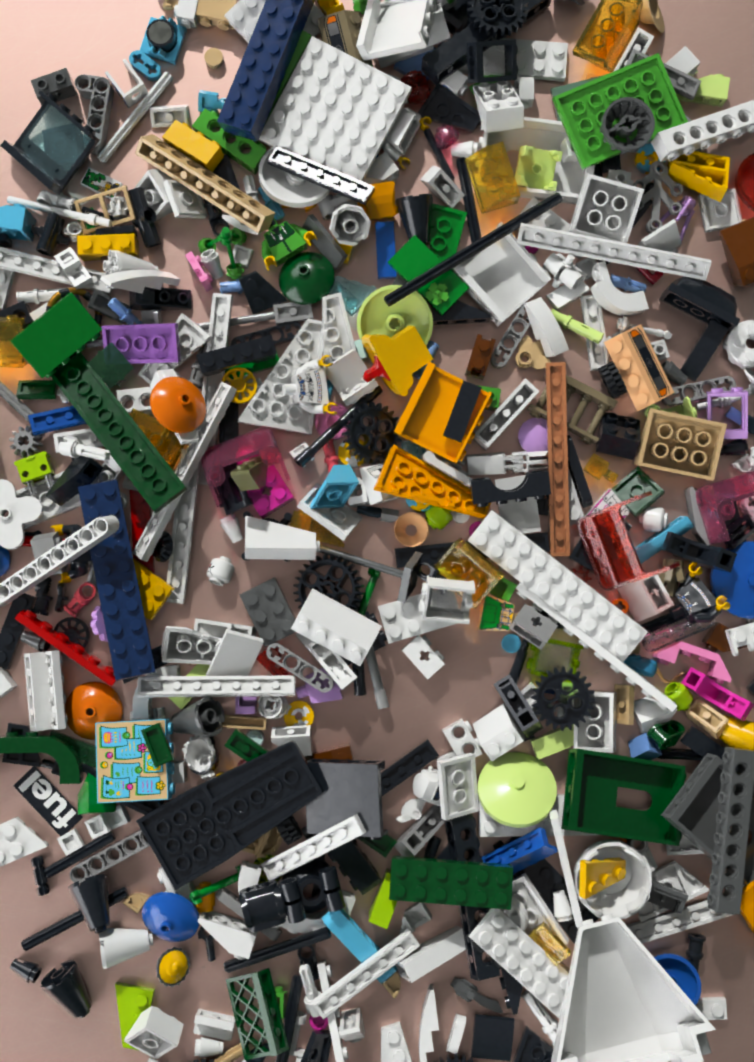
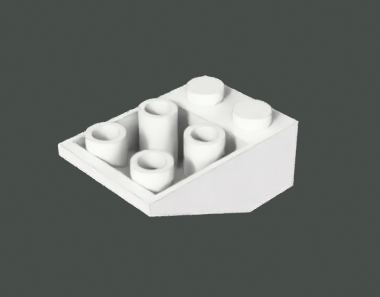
M498 81L497 83L483 82L473 86L481 124L486 133L523 128L524 105L510 81Z

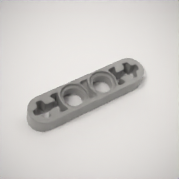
M524 304L491 356L490 362L494 368L500 369L507 364L530 326L528 316L526 320L522 319L526 312ZM515 323H521L524 326V330L516 332L513 326ZM512 339L514 341V346L512 348H506L504 346V340ZM502 350H503L504 352H507V353L504 354V356H503V358H502V360L504 361V363H503V362H499V364L496 363V358H495V356H496V357H499V355L501 354Z
M723 376L672 387L675 393L671 395L678 394V390H680V396L675 397L672 402L667 398L662 399V402L667 406L683 404V399L686 397L684 394L686 388H690L694 392V396L689 398L691 402L706 399V393L703 391L705 384H709L712 388H717L718 385L726 382L730 384V387L727 389L726 387L721 388H723V391H731L732 387H736V382L730 376Z
M273 643L267 647L266 654L270 660L315 689L324 693L329 692L333 688L334 681L328 674L283 645ZM279 647V653L283 655L285 651L288 653L284 657L283 663L279 661L281 659L280 656H272L271 648ZM289 657L297 659L296 667L290 668L287 666L286 661ZM306 667H310L314 671V675L310 679L303 676V670ZM317 672L321 674L319 676L320 679L325 680L327 678L329 680V688H321L319 681H316V684L312 683L317 676Z
M225 887L218 890L215 894L216 898L244 919L240 898ZM271 927L260 932L276 941L281 935L282 930Z

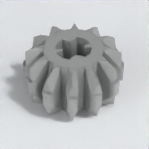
M20 426L18 429L19 433L12 431L15 438H9V441L14 442L10 448L15 449V455L21 454L22 458H26L27 455H34V452L40 453L37 447L43 446V443L38 441L43 437L41 435L33 436L30 426H26L25 429ZM25 439H27V441H29L28 445H25V443H24V440H25Z

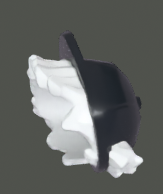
M191 736L190 741H187L184 744V748H182L184 760L190 770L200 775L202 779L214 778L215 773L213 771L219 763V753L214 736Z

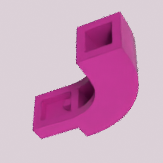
M692 667L681 682V684L685 685L702 699L742 721H745L754 706L750 701L725 689L707 675Z

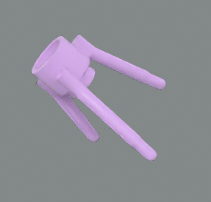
M684 196L681 201L677 200L681 204L682 209L676 221H679L682 216H687L680 233L681 242L690 219L695 212L693 209L696 206V201L690 196ZM676 206L672 207L674 211L676 209L678 211V208ZM666 212L659 220L663 222L670 215V212Z

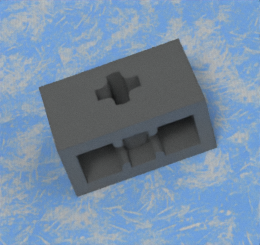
M67 68L31 80L36 97L41 105L46 100L38 94L40 90L46 95L51 93L58 99V102L78 95Z

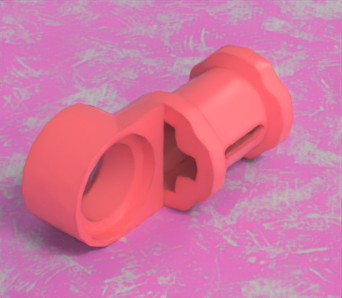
M92 582L83 583L73 594L74 597L71 601L63 606V609L76 618L78 616L77 613L83 606L88 605L97 593L96 585ZM89 585L93 588L91 596L83 594L82 589L84 586Z

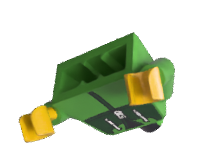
M273 218L268 229L269 231L264 234L265 240L262 242V257L266 269L270 270V265L279 267L294 255L306 250V242L308 246H311L310 241L312 239L318 240L314 232L307 231L294 223L289 224L287 221L278 224L275 218Z

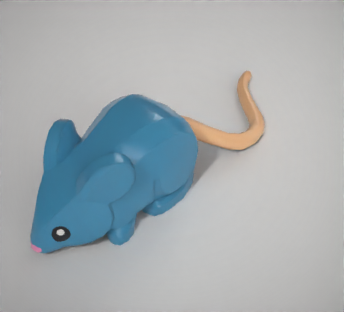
M632 654L624 661L625 664L639 675L653 677L657 673L664 683L675 682L680 676L688 673V671H683L673 679L666 680L657 667V662L652 659Z

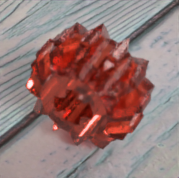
M409 71L401 78V82L412 87L408 97L409 104H420L429 97V91L431 90L428 86L429 82L426 80V75H422L421 71Z

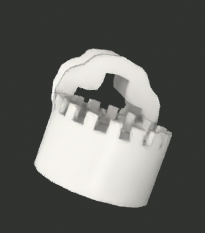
M42 190L37 197L38 203L76 211L74 201L78 200V198L68 197L63 192L60 195H55L47 192V190Z

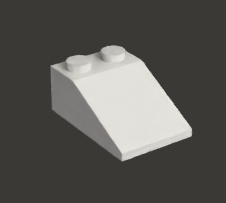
M215 911L201 913L198 923L230 954H233L235 958L240 960L250 958L258 931L250 932L246 927L245 921Z

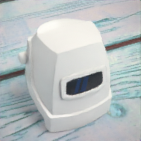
M429 766L428 769H422L414 777L413 794L428 803L440 806L438 770Z

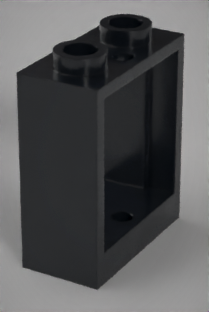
M516 39L468 42V83L517 80L518 47ZM504 45L505 76L484 77L483 47Z

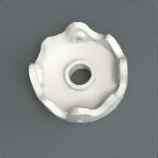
M754 320L738 323L723 341V349L727 351L728 360L739 366L742 370L754 368V348L750 349L746 346L747 339L754 341Z

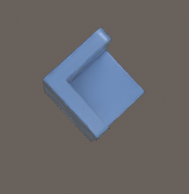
M647 732L628 742L630 754L633 758L653 760L662 755L658 744L653 738L647 736Z

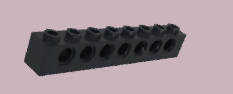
M473 814L444 820L451 860L483 862L479 854L480 842L476 836V820ZM463 830L466 834L464 840L461 838V832ZM466 850H468L469 857L467 860L464 857V853ZM459 906L471 979L481 981L500 976L499 969L501 966L487 953L486 958L482 961L484 950L469 937L471 932L488 913L489 908ZM478 910V912H479V917H478V919L476 920V919H475V912Z

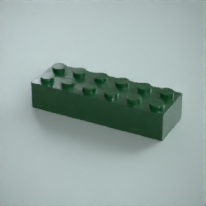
M393 856L389 900L511 910L513 865Z

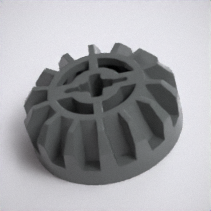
M623 97L615 100L608 106L601 118L600 133L604 136V143L608 142L611 145V150H620L622 154L636 152L641 147L643 148L653 135L655 128L654 115L649 106L640 99ZM618 118L619 123L611 128L613 121ZM637 129V135L631 141L629 136ZM615 136L626 138L627 142H620Z

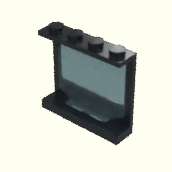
M40 90L38 94L46 101L14 145L4 140L0 146L48 189L60 195L100 139L94 135L96 131L87 124L85 126L82 125L83 120L75 114L70 115L71 110L63 103L57 104L58 99L51 93L46 95Z

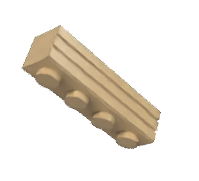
M224 714L225 721L221 724L222 728L266 730L267 718Z

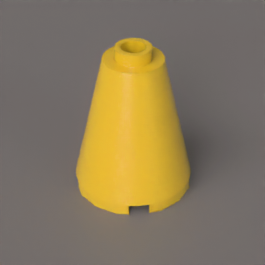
M723 715L729 719V722L719 739L730 747L754 751V722L742 721L736 717Z

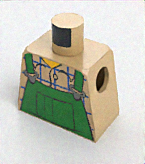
M484 594L477 630L510 631L509 627L518 615V613H514L515 604Z

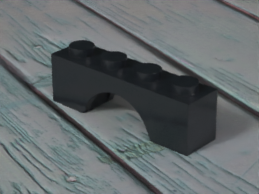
M272 335L197 354L196 361L201 378L219 374L226 369L241 364L260 363L275 359L277 352Z
M547 470L526 472L522 483L511 490L497 488L489 477L469 480L471 501L474 505L477 504V507L488 506L490 502H496L497 505L508 503L507 500L515 499V502L527 501L528 497L545 499L546 495L551 494L549 471Z

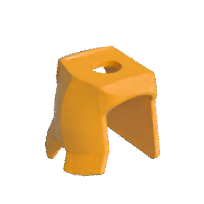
M389 181L369 184L375 187V192L366 206L358 203V206L363 208L370 221L391 218L397 215L395 183Z

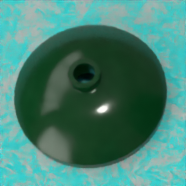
M303 252L294 255L285 262L279 273V286L284 296L288 300L302 305L313 304L322 300V297L329 294L335 282L332 264L323 255L315 252Z

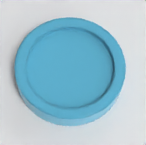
M507 634L502 639V648L509 653L517 652L520 649L521 640L515 634Z

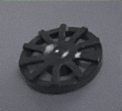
M67 617L57 623L54 628L56 632L59 633L57 630L60 626L64 630L61 633L68 636L69 641L73 644L75 642L83 648L87 646L90 639V631L84 621L75 617ZM67 621L68 628H66L62 623ZM71 621H76L74 627H71ZM79 624H81L84 627L81 630L77 629ZM86 632V637L80 636V633ZM78 639L85 640L84 644L82 645Z

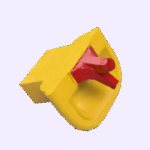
M407 326L392 337L381 334H365L362 337L363 347L373 363V366L364 372L363 379L368 383L377 376L381 377L387 387L397 395L406 396L408 389L413 384L412 373L434 360L415 326Z

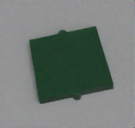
M112 342L102 351H98V354L88 362L110 389L120 380H124V377L134 369Z

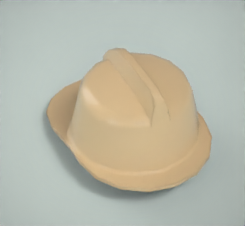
M635 0L638 19L645 24H655L657 30L660 33H664L665 25L658 0Z

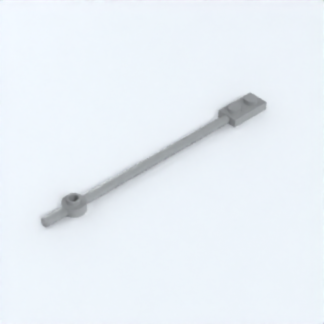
M294 302L273 305L274 312L231 318L230 326L275 319L276 325L292 321H306L308 318L314 319L312 305H302ZM210 321L196 324L202 329L208 330ZM103 338L87 342L88 348L103 346Z

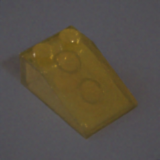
M133 408L130 416L173 470L181 454V449L184 448L185 444L181 445L175 433L163 427L156 418Z

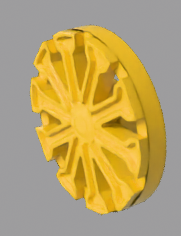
M237 367L230 369L221 380L224 383L225 381L230 382V386L237 389L234 399L231 401L235 404H243L250 401L257 391L255 376L245 368ZM237 371H240L239 377L236 375ZM248 373V376L243 379L244 374ZM230 374L233 375V377H234L233 380H232L231 378H229V375H230ZM250 379H253L252 383H247ZM246 387H254V389L251 391ZM244 391L250 394V396L246 397ZM239 394H241L242 400H238Z

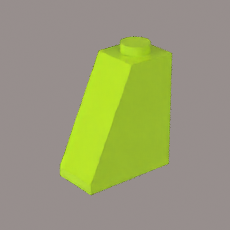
M386 868L382 882L369 910V922L385 929L389 926L397 903L396 900H389L391 870Z

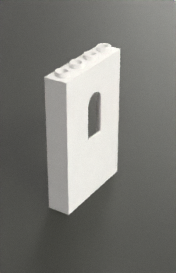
M524 117L523 128L488 133L485 132L481 124L480 130L484 131L483 137H479L478 148L481 149V155H477L476 167H479V173H475L473 184L477 185L476 192L530 199L535 197L538 200H545L558 192L563 198L562 203L577 204L585 174L594 175L595 165L582 170L579 161L563 163V159H561L560 162H556L553 181H557L556 191L514 186L516 168L507 167L503 162V156L506 152L511 150L519 151L520 146L525 145L542 150L561 151L560 144L565 137H568L562 121Z

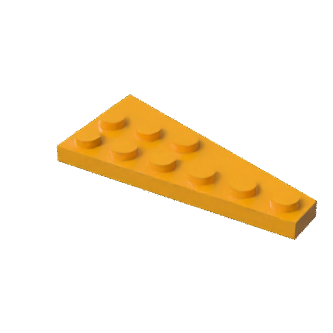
M396 445L390 448L373 489L482 519L487 516L491 505L490 502L488 506L477 507V504L474 505L471 501L470 488Z

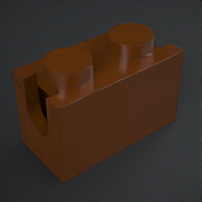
M477 335L465 375L481 380L484 379L496 339L486 340L482 338V335ZM472 369L481 371V373L474 372Z

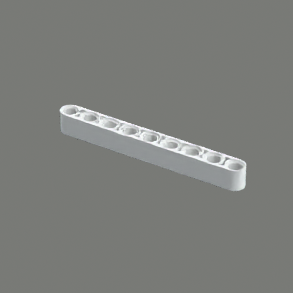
M113 515L94 519L0 583V607L9 604L114 534L119 529L118 519Z

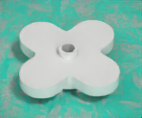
M0 479V545L5 549L14 550L19 548L25 540L23 527L25 524L36 522L41 518L43 506L38 499L32 496L18 498L15 486L8 480ZM8 511V516L4 517V514Z

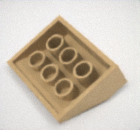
M650 408L636 452L634 465L714 481L727 424Z

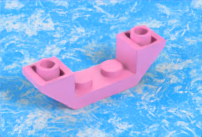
M676 641L654 652L652 657L657 658L658 663L667 666L669 663L675 664L679 650H681L680 654L691 657L692 654L699 656L698 660L710 663L707 676L713 677L712 680L719 684H723L724 681L731 683V677L720 655L682 641Z

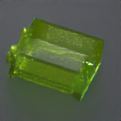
M551 638L542 650L531 644L530 650L533 651L531 658L527 660L526 669H529V674L547 677L546 670L554 673V667H556L561 672V668L564 666L566 672L571 667L573 668V674H575L576 669L580 666V650L584 649V646Z

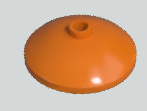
M167 377L159 381L151 392L150 406L152 413L157 421L166 429L176 433H188L198 428L204 421L206 415L204 397L200 390L190 381L181 377Z
M87 682L76 687L68 696L65 704V712L68 718L67 724L79 737L96 740L95 723L121 721L123 705L120 696L111 686L102 682ZM89 708L93 709V715L88 714Z

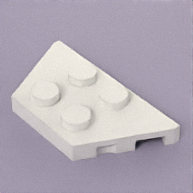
M19 817L1 823L0 867L49 846V844L35 834L36 832L32 828L27 827L25 822Z
M672 861L651 872L653 880L684 891L689 896L687 901L709 891L708 887L676 861ZM647 901L645 906L638 912V918L643 922L669 909Z

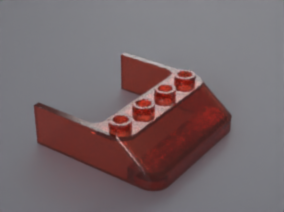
M651 491L581 517L577 522L579 534L598 583L604 590H612L680 566L679 562L649 572L644 571L620 510L622 506L652 495Z

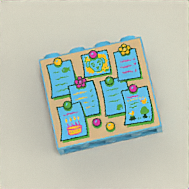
M170 718L95 723L97 803L168 800L172 798V795L175 794V783L172 782V774H174L175 770L174 763L170 761L155 768L141 730L161 722L171 751L174 753V745L170 739V734H173V723L170 722Z

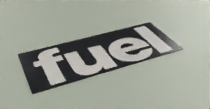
M35 766L13 785L60 836L66 834L83 818L82 815H78V811Z

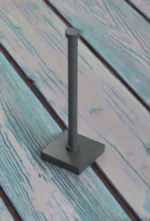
M320 545V553L334 554L336 558L341 556L342 560L348 559L349 562L401 578L397 601L405 603L416 587L418 579L416 567L421 562L423 553L415 551L405 565L404 570H400Z

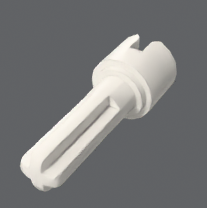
M65 436L63 439L66 443L60 442L58 446L60 454L64 456L78 458L81 455L102 461L110 459L111 453L109 450L84 445L80 439Z
M308 964L300 965L299 973L306 993L303 1000L307 1013H311L312 1017H318L320 1014L314 1008L311 1001L322 993L316 989L310 966Z

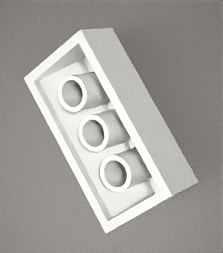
M312 589L291 629L361 666L382 626Z

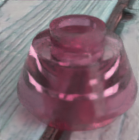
M443 124L436 129L435 140L439 149H447L459 139V132L450 125L446 126Z

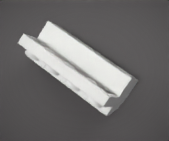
M60 650L24 654L30 731L60 730L67 727L68 718L65 712L66 696L64 694V676L62 674L63 660Z

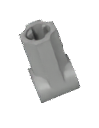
M339 194L334 196L327 195L326 198L317 203L324 220L331 219L332 213L342 204L357 206L356 201Z

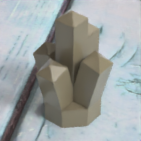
M663 559V567L659 578L664 586L667 584L666 590L670 598H674L675 591L678 589V582L684 583L686 581L683 560Z

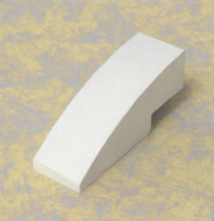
M539 297L525 303L524 306L535 339L541 341L545 356L554 357L569 350L558 322L543 299Z
M195 618V631L222 640L226 629L256 637L257 630L253 626Z

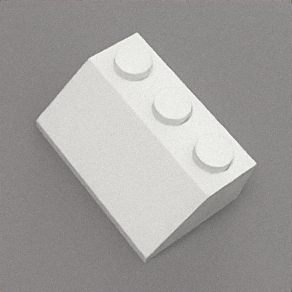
M594 691L590 695V697L595 699V701L590 702L594 709H588L591 716L584 715L585 723L579 720V727L574 724V749L614 753L616 751L617 692ZM579 697L574 698V708H577L581 705Z

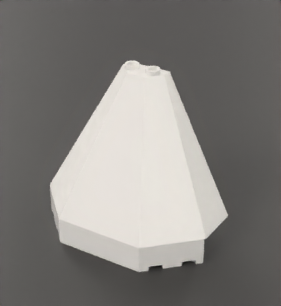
M612 914L601 916V921L593 922V919L581 921L582 926H579L551 1062H704L702 1055L712 1053L706 1032L716 1029L619 917L613 918Z

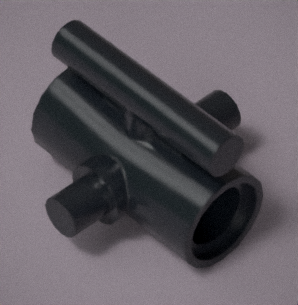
M52 212V214H48L44 227L33 225L31 228V232L40 237L36 251L53 257L57 244L60 245L62 243L68 246L70 238L64 237L61 233L65 220L59 217V214Z

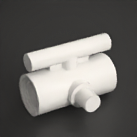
M552 253L544 262L543 267L554 275L552 283L554 288H559L560 284L564 283L571 290H574L581 281L587 279L588 275L573 264L575 257L572 254H568L567 258H565L560 253Z

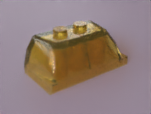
M601 0L574 47L573 55L585 59L607 72H613L639 25L643 0Z

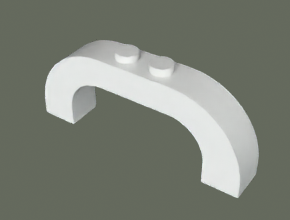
M180 664L157 668L156 673L147 674L146 676H180ZM137 688L133 696V711L130 712V721L153 720V697H137ZM186 761L173 762L175 770L174 774H172V782L185 783L187 781Z
M242 861L238 878V892L258 884L261 874L260 865ZM342 890L345 902L343 910L350 915L356 900L354 893ZM326 908L317 913H306L305 920L294 924L289 923L287 917L286 922L272 928L278 929L281 927L293 934H298V932L306 934L327 927L322 917L328 912V909Z

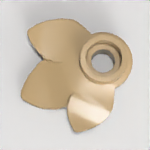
M529 335L521 339L518 344L519 352L515 357L516 364L519 367H532L539 370L545 368V363H551L550 359L544 356L545 353L541 341L532 342ZM522 357H527V358H528V361H527V362H523V361L521 360V358H522Z

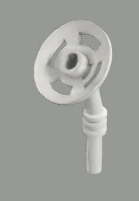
M745 368V375L751 382L749 388L745 390H747L748 396L754 394V371ZM741 396L718 397L712 400V407L719 406L721 408L723 406L726 407L727 404L730 406L731 403L740 400ZM706 401L696 403L697 410L707 409Z

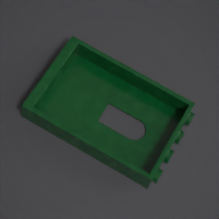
M569 749L561 829L679 846L682 833L661 814L684 785L686 780L685 766L583 749ZM618 787L648 792L652 799L650 808L642 811L616 807Z

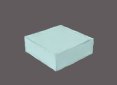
M362 340L354 341L356 351L362 361H367V353L363 347Z

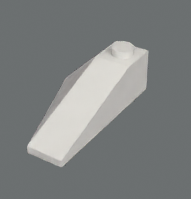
M166 626L161 648L162 662L210 665L221 640L187 627Z

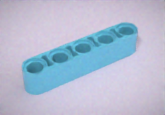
M343 909L335 912L328 911L322 917L323 922L361 963L380 950L374 941ZM393 966L377 978V980L383 984L397 971L396 966Z

